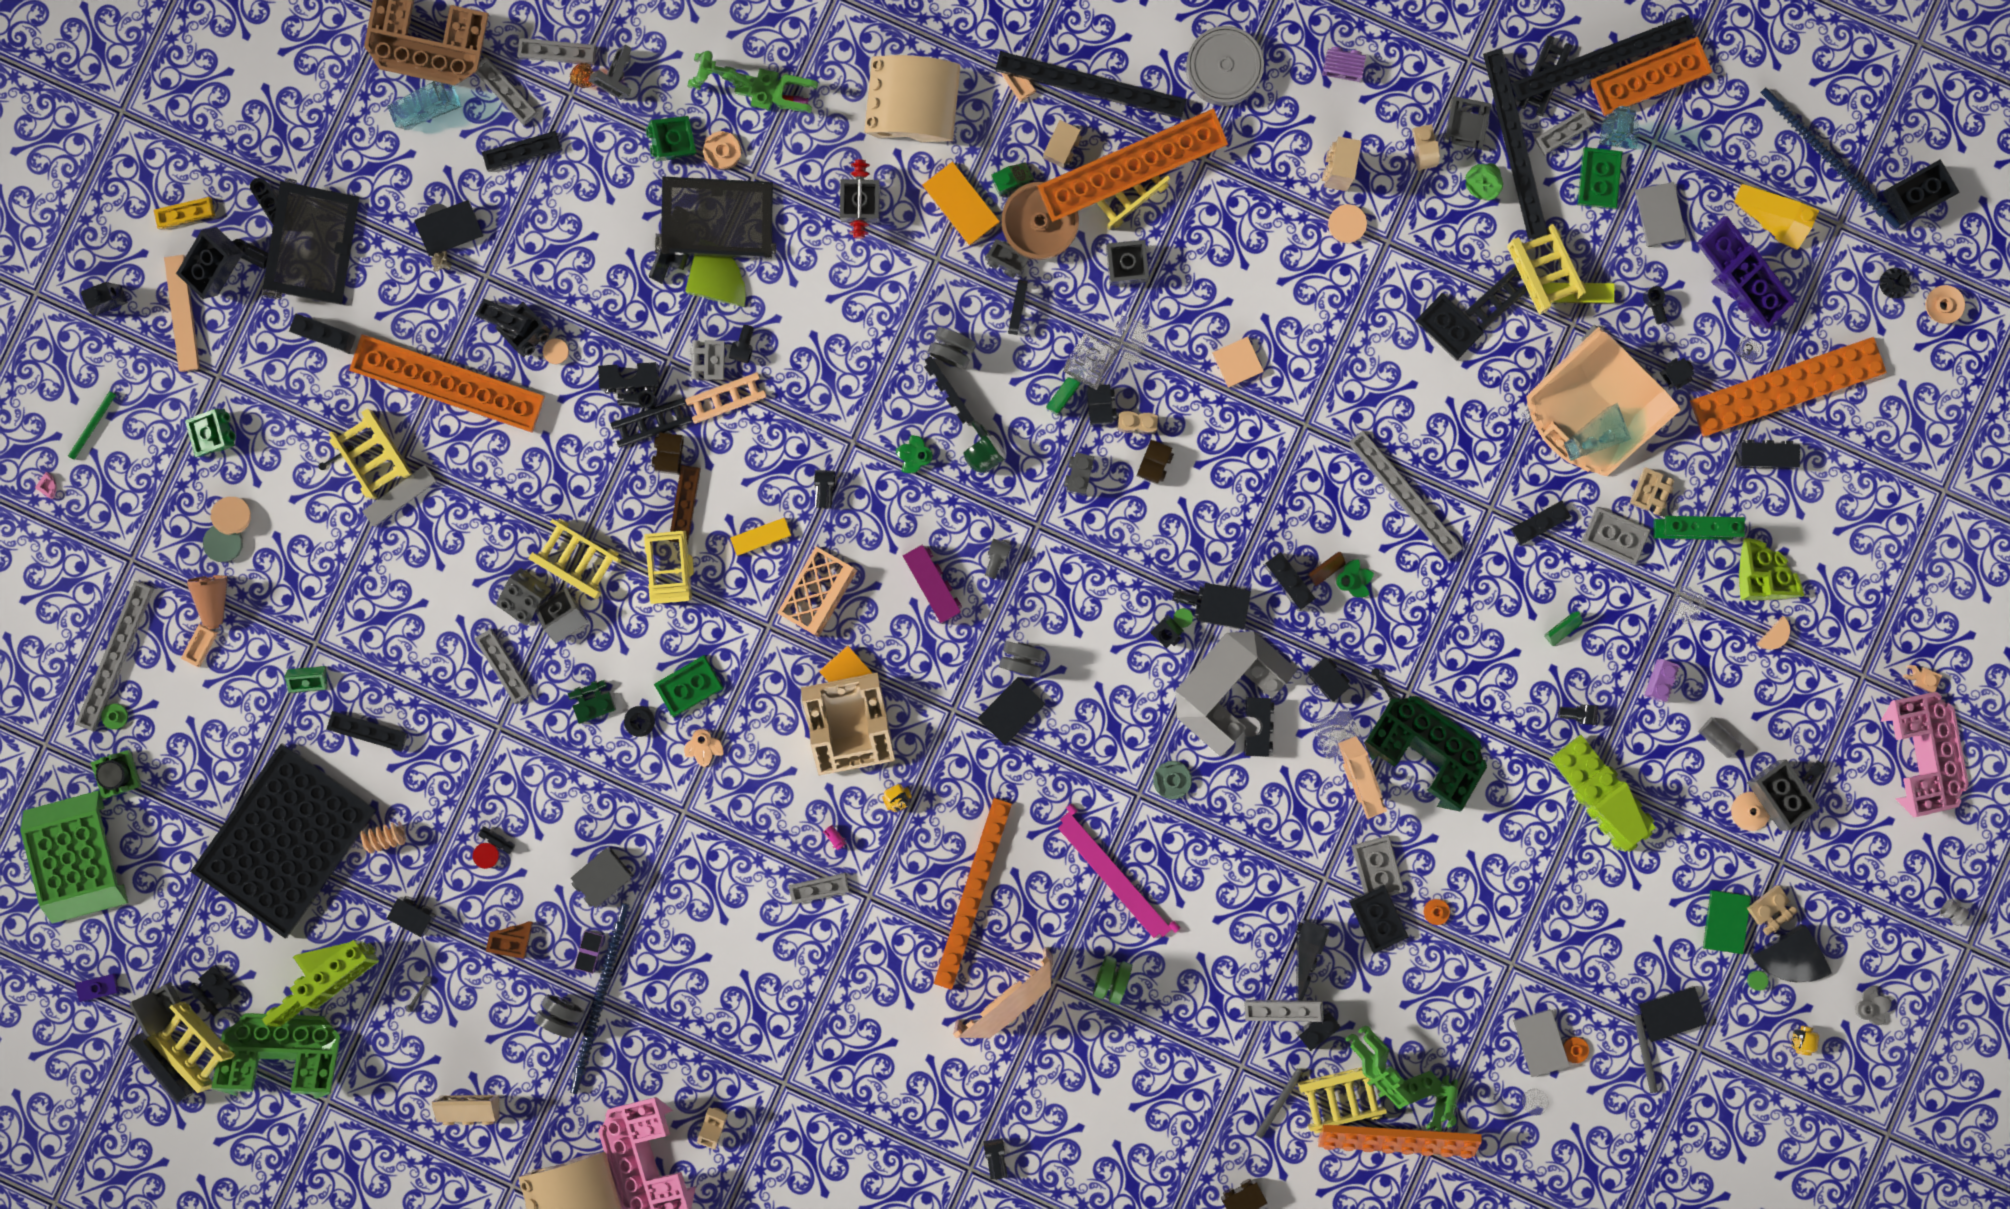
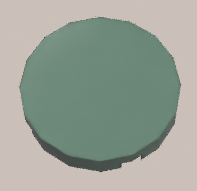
M212 526L203 537V548L206 555L216 562L234 560L240 555L243 548L241 533L226 535Z
M1177 761L1162 763L1153 775V785L1156 791L1167 799L1183 797L1189 791L1192 784V776L1189 769Z

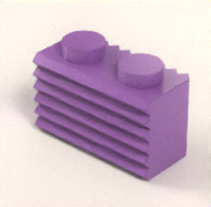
M1332 47L1326 52L1322 75L1360 82L1363 76L1366 55H1362V52L1357 50L1345 52L1340 47Z
M1657 659L1644 696L1659 702L1668 701L1667 698L1671 694L1670 690L1674 686L1675 676L1678 675L1677 672H1679L1680 666L1664 659Z

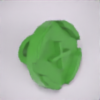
M1488 163L1487 165L1477 164L1466 174V188L1478 199L1483 198L1490 201L1495 199L1503 189L1500 169L1493 163Z

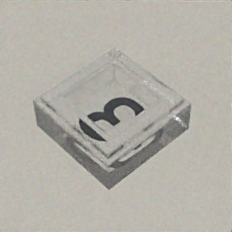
M1745 336L1734 354L1753 363L1763 345Z

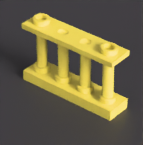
M1159 176L1151 178L1156 185L1148 192L1141 184L1133 186L1141 196L1133 204L1123 192L1115 194L1126 208L1118 216L1104 200L1097 202L1098 206L1111 220L1107 228L1109 230L1113 227L1117 229L1124 223L1123 219L1151 196L1158 191L1162 193L1167 189L1170 177L1166 176L1163 180Z
M1554 224L1547 228L1548 235L1526 243L1521 242L1518 237L1512 239L1507 246L1539 315L1547 312L1551 307V302L1573 293L1576 299L1579 300L1586 293L1585 284L1580 280L1561 241V234ZM1548 242L1550 243L1554 251L1553 253L1535 260L1529 259L1526 253L1527 250ZM1558 259L1562 270L1541 278L1537 276L1535 272L1536 267ZM1566 276L1570 287L1549 295L1545 293L1543 289L1544 284Z
M367 408L361 412L364 416L362 422L340 436L332 431L328 434L331 437L329 440L331 445L340 451L362 486L360 489L366 498L369 497L376 500L378 497L374 492L375 490L397 476L408 478L413 473L374 412ZM371 427L374 432L373 437L348 452L343 442L365 428L369 429ZM381 444L385 449L383 454L359 468L353 459L374 445ZM386 460H392L395 465L393 470L369 485L364 475Z
M560 518L558 521L552 519L551 523L557 527L543 550L539 551L538 554L532 552L528 559L594 599H598L601 595V592L597 590L599 588L598 584L613 560L618 563L621 562V559L617 557L619 554L610 548L606 551L568 528L569 523ZM564 530L573 535L558 562L553 564L548 561V555ZM581 540L590 547L576 570L569 574L564 571L566 568L565 564ZM596 550L606 555L591 582L589 581L586 584L581 581V575Z
M184 1001L172 1004L169 1008L176 1014L165 1030L148 1037L147 1040L197 1093H200L212 1087L213 1081L209 1078V1075L219 1061L231 1059L235 1054L201 1020L189 1004ZM182 1020L188 1029L179 1042L176 1043L170 1035ZM195 1034L201 1043L189 1057L183 1048ZM208 1048L214 1056L202 1071L196 1064V1061L205 1049Z
M1362 1067L1297 1082L1299 1091L1301 1093L1304 1092L1308 1097L1314 1122L1307 1124L1310 1131L1320 1133L1323 1125H1340L1370 1117L1371 1119H1379L1383 1117L1382 1114L1387 1113L1383 1106L1378 1107L1373 1084L1370 1086L1367 1084L1370 1079L1364 1076ZM1362 1079L1364 1081L1370 1110L1359 1112L1353 1087L1354 1080ZM1341 1083L1346 1088L1352 1114L1340 1116L1334 1092L1335 1085ZM1324 1088L1326 1090L1332 1119L1321 1121L1315 1097L1316 1089Z

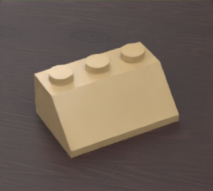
M441 1095L432 1101L436 1122H443V1125H454L455 1122H462V1125H473L474 1122H482V1125H491L500 1118L499 1095Z

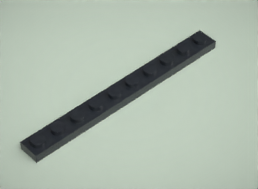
M1686 15L1515 81L1511 86L1519 102L1685 38L1696 32L1689 15Z
M1500 48L1484 53L1483 56L1528 240L1548 235L1504 52Z
M1003 51L999 53L995 69L996 72L1177 119H1182L1187 100Z

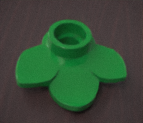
M915 435L910 436L909 444L900 445L896 449L897 456L904 461L901 470L904 473L917 472L921 466L928 465L933 458L932 451L925 447L924 440ZM924 452L925 458L921 459L920 454Z
M1358 559L1352 560L1345 565L1344 572L1337 576L1336 584L1339 589L1349 591L1354 597H1366L1369 595V591L1365 585L1371 581L1374 573L1368 569L1360 568ZM1343 578H1348V585L1343 584Z

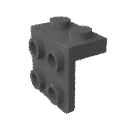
M520 568L509 577L496 605L522 624L528 625L540 603L550 595L552 589L544 582L533 577L528 571Z
M169 982L157 990L133 1000L129 1006L145 1036L150 1037L166 1029L176 1015L169 1007L172 1004L181 1002L172 983Z

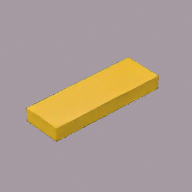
M211 197L153 210L158 229L216 217Z
M784 517L730 537L736 555L739 556L792 535Z

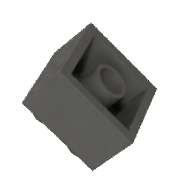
M1145 240L1106 244L1110 286L1148 282L1149 271Z

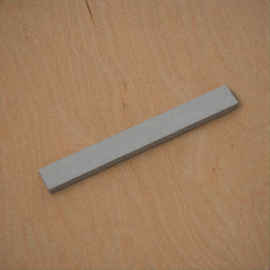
M1361 431L1348 442V445L1447 561L1463 549L1460 543L1364 431Z
M134 580L75 725L93 732L96 731L102 711L107 705L154 587Z

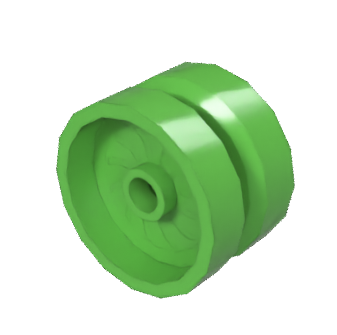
M1106 955L1102 966L1099 968L1092 996L1103 999L1108 989H1110L1109 1002L1119 1005L1125 993L1133 965L1122 961L1117 971H1115L1116 958Z

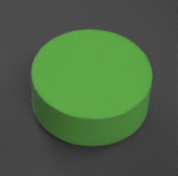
M1182 608L1174 613L1173 620L1181 628H1186L1192 623L1193 615L1188 609Z
M1755 970L1749 973L1747 983L1750 988L1761 991L1767 987L1768 977L1764 972Z

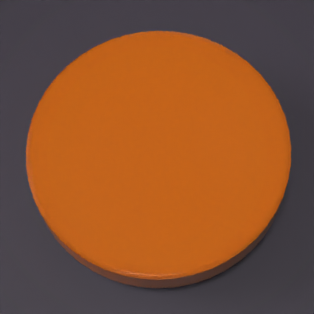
M1432 899L1424 906L1423 914L1429 923L1441 925L1448 920L1450 909L1443 900Z
M1571 1037L1564 1042L1563 1047L1569 1062L1581 1063L1588 1057L1589 1047L1582 1038Z

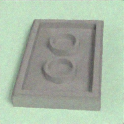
M1674 182L1635 190L1647 247L1686 238Z
M1596 507L1581 543L1635 566L1651 530L1600 507Z
M1389 835L1351 845L1364 893L1383 884L1390 896L1405 892Z
M1551 1009L1513 1020L1531 1077L1569 1067Z

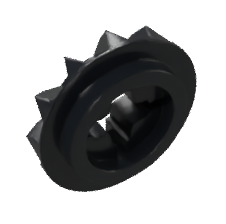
M1897 267L1886 270L1881 275L1879 281L1881 291L1889 298L1903 297L1910 291L1909 288L1912 283L1909 279L1910 275L1904 269ZM1899 277L1898 283L1900 284V286L1898 285L1895 288H1893L1894 283L1892 282V280H1895Z
M635 706L629 709L624 717L626 730L636 737L650 734L655 725L653 712L644 706ZM639 714L641 719L648 720L642 723L641 730L638 724L632 723V721L638 719Z

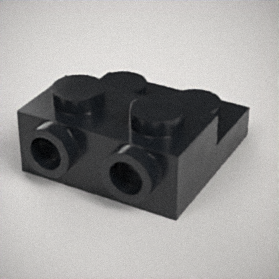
M522 302L513 311L532 320L524 337L498 326L495 328L524 358L535 351V346L539 342H545L549 338L551 330Z

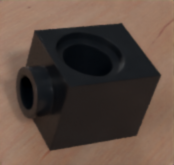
M1167 614L1150 633L1167 649L1171 644L1175 646L1182 639L1180 635L1184 630ZM1165 629L1171 631L1172 636H1168L1165 633Z

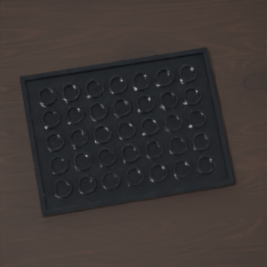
M281 743L190 872L286 939L360 836L361 831L365 829L377 809Z

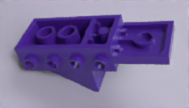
M1723 216L1696 243L1715 268L1713 271L1717 276L1711 281L1712 284L1737 301L1739 304L1738 308L1743 313H1746L1749 317L1748 321L1754 327L1758 326L1769 329L1795 302L1789 291L1782 285L1779 278L1770 269L1768 263L1759 254L1757 248L1747 243L1728 216Z

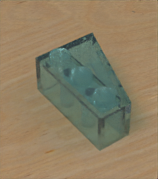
M433 81L387 107L395 127L410 130L415 125L461 108L462 105L454 86Z
M1626 106L1615 108L1602 121L1599 145L1637 150L1640 126L1636 111L1630 110Z
M1618 403L1607 407L1564 442L1570 461L1631 439Z

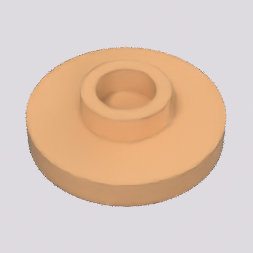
M554 338L545 343L543 356L549 363L561 364L568 358L569 348L563 340Z

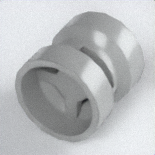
M1953 899L1946 901L1940 910V915L1951 919V922L1956 926L1961 925L1969 914L1966 908L1959 907L1958 903Z

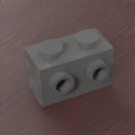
M1076 452L1075 457H1070L1068 467L1072 468L1070 476L1066 475L1064 486L1067 487L1066 492L1081 496L1086 495L1094 456Z

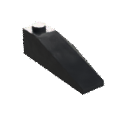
M1306 919L1298 922L1295 933H1297L1296 999L1303 1001L1311 980L1309 973L1313 972L1317 966L1316 955L1322 953L1330 931L1327 927Z

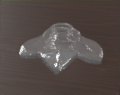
M1677 586L1673 588L1677 598L1670 602L1667 610L1672 614L1682 615L1683 624L1693 623L1697 619L1699 612L1705 609L1706 598L1700 593H1694L1690 587ZM1695 599L1699 601L1697 607L1693 605Z

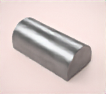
M1712 717L1698 731L1727 758L1733 756L1742 745Z

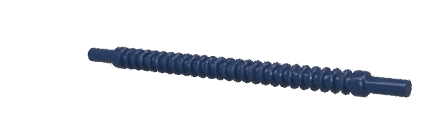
M1767 87L1760 92L1773 105V109L1776 112L1779 111V115H1783L1784 120H1788L1787 124L1791 123V128L1795 127V131H1799V135H1803L1802 139H1807L1806 143H1811L1810 147H1815L1814 151H1818V155L1821 154L1822 159L1825 158L1826 163L1829 162L1830 167L1833 166V170H1837V174H1841V178H1845V182H1849V186H1853V190H1857V194H1861V198H1865V202H1869L1868 206H1873L1872 210H1876V214L1879 217L1882 216L1895 230L1902 225L1888 211L1889 208L1886 205H1882V201H1878V197L1875 198L1874 193H1870V189H1866L1867 185L1863 186V181L1859 182V177L1855 178V173L1851 174V169L1847 170V165L1843 166V161L1839 162L1840 158H1835L1836 154H1831L1832 150H1828V146H1824V142H1820V138L1817 139L1816 134L1813 135L1812 130L1809 131L1808 126L1805 127V123H1801V119H1797V115H1793V111H1789V107H1785L1786 103L1783 100L1779 101Z
M627 903L621 904L618 919L613 925L615 930L612 931L613 936L610 937L612 941L609 942L610 947L607 948L609 952H606L607 958H604L606 963H603L604 969H601L603 974H600L601 979L598 980L600 985H597L598 990L595 991L597 996H594L595 1001L592 1002L594 1006L591 1007L592 1012L589 1013L591 1017H588L589 1023L586 1024L588 1028H585V1031L587 1032L583 1034L585 1039H582V1042L584 1043L580 1045L582 1050H579V1053L581 1054L577 1056L579 1061H576L577 1066L574 1067L573 1071L575 1075L570 1093L573 1094L578 1093L582 1075L586 1073L585 1066L588 1065L586 1061L589 1060L588 1055L591 1054L589 1050L592 1049L591 1044L594 1043L592 1039L595 1038L594 1033L597 1032L595 1028H598L596 1024L600 1022L598 1017H601V1014L599 1013L603 1011L601 1006H604V1003L602 1002L606 1000L604 998V995H607L605 991L609 989L607 987V984H610L608 980L612 978L610 976L613 973L611 969L615 967L613 963H616L614 958L617 957L616 952H619L617 947H620L619 941H622L620 937L623 936L622 931L626 927L625 919L629 908Z

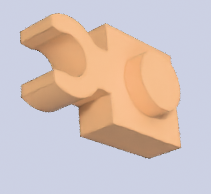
M1914 665L1907 666V668L1913 671V674L1911 676L1904 674L1903 677L1905 679H1915L1914 686L1927 692L1936 691L1942 675L1927 668H1921L1919 671Z

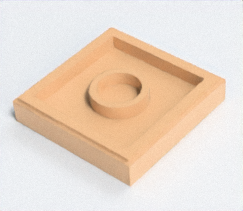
M1248 336L1212 352L1228 388L1264 372Z

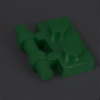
M605 680L593 681L591 685L583 688H574V691L568 693L570 700L577 698L579 701L578 704L572 706L579 724L616 711L610 692L605 694L601 692L602 688L607 687ZM594 692L596 697L589 700L585 699L584 695Z

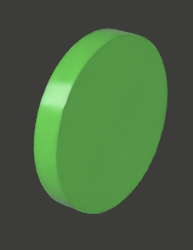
M120 704L107 705L101 714L102 723L109 729L122 728L128 721L126 708Z

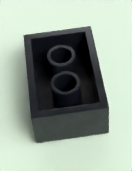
M1939 159L1889 187L1882 193L1896 218L1903 225L1960 192L1943 162Z
M217 227L203 229L200 231L176 274L202 299L215 297L221 292L244 252Z

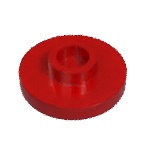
M481 843L473 851V861L480 868H491L499 860V851L491 843Z

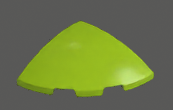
M700 239L698 246L719 247L703 239ZM694 256L685 292L690 295L704 297L708 300L745 307V283L743 282L740 269L733 258Z
M1745 538L1743 540L1739 567L1741 600H1778L1804 596L1803 587L1797 573H1792L1787 565L1788 560L1779 551H1772L1766 547V543L1756 539Z

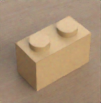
M1059 120L1045 149L1043 159L1062 168L1065 167L1066 163L1070 164L1074 156L1071 152L1074 146H1079L1082 136H1080L1081 129Z

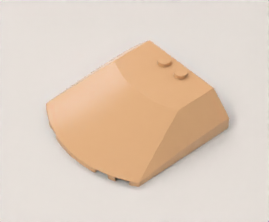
M1600 327L1594 330L1526 396L1534 425L1549 447L1570 464H1574L1587 472L1591 471L1603 476H1608L1681 410L1680 406L1666 390L1611 335Z
M1046 947L1043 948L1044 959L1041 961L1043 966L1037 971L1033 968L1028 972L1030 977L1023 984L1021 981L1015 982L986 1006L980 1013L982 1018L977 1022L971 1020L966 1025H963L958 1019L955 1022L953 1035L956 1038H991L1010 1022H1013L1022 1012L1030 1008L1036 1000L1051 988L1053 955Z

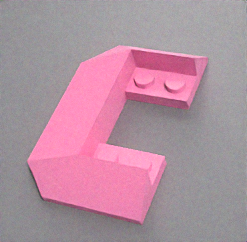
M1938 692L1893 700L1881 720L1893 721L1896 740L1913 737L1920 775L1904 778L1907 796L1896 798L1913 817L1959 807L1961 803L1960 796L1963 791L1967 790L1969 785L1955 709L1951 704H1946Z
M657 1097L608 1109L605 1115V1122L598 1131L622 1209L692 1208L696 1186L686 1188L682 1172L660 1177L649 1140L670 1134L665 1114L673 1111Z

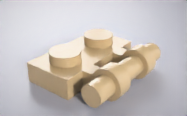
M1646 467L1643 468L1629 504L1649 511L1651 505H1654L1653 514L1660 516L1662 510H1665L1667 506L1666 501L1674 489L1672 486L1675 480L1667 478L1666 482L1662 483L1663 474ZM1660 489L1662 491L1659 499H1655L1656 492Z
M1778 885L1774 886L1747 908L1757 924L1762 925L1764 922L1766 923L1767 927L1763 929V932L1767 936L1772 932H1777L1783 923L1792 920L1793 916L1797 913L1796 908L1793 906L1788 910L1785 908L1790 900ZM1778 912L1780 916L1773 920L1772 916Z

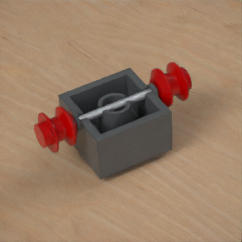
M858 159L855 160V163H851L854 171L850 174L856 179H841L840 220L841 222H851L849 225L853 227V231L849 232V234L853 235V238L863 239L865 235L869 234L865 231V227L869 226L868 223H880L881 185L879 180H864V178L870 175L866 171L870 164L866 163V160Z

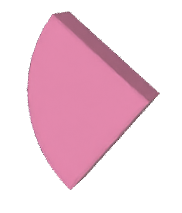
M46 472L35 486L37 490L48 498L53 499L55 497L56 482L50 473Z

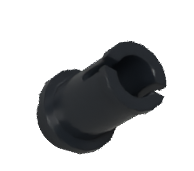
M1181 589L1174 590L1172 601H1175L1176 604L1180 602L1196 606L1198 594L1183 592Z
M1818 760L1812 763L1813 766L1802 777L1804 781L1811 777L1807 782L1811 786H1813L1822 773L1826 772L1825 769L1827 767Z

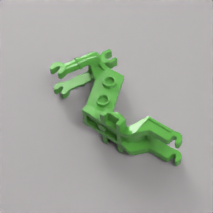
M711 51L695 54L694 61H700L697 76L688 81L687 87L689 88L693 87L700 90L708 75L716 73L722 79L733 83L732 85L736 86L735 94L752 97L751 107L753 108L758 107L770 111L773 102L780 109L806 111L808 113L812 111V106L785 100L782 98L785 85L794 84L808 88L811 86L817 89L818 82L815 80L784 74L778 80V72L759 68L758 77L737 73L736 69L725 66L723 68L716 66V61H712L713 54Z
M1363 1026L1358 1032H1365L1363 1039L1374 1050L1375 1055L1359 1040L1357 1035L1350 1034L1346 1037L1345 1040L1347 1042L1352 1040L1350 1047L1362 1060L1363 1074L1370 1079L1367 1084L1369 1086L1374 1084L1380 1091L1378 1094L1380 1098L1386 1095L1398 1109H1401L1429 1096H1436L1432 1122L1428 1123L1426 1128L1428 1130L1434 1128V1131L1441 1132V1122L1448 1120L1447 1128L1456 1124L1454 1111L1457 1107V1079L1453 1080L1450 1084L1449 1075H1446L1442 1078L1441 1082L1431 1071L1404 1080L1391 1066L1387 1069L1385 1068L1389 1048L1373 1033L1370 1027Z

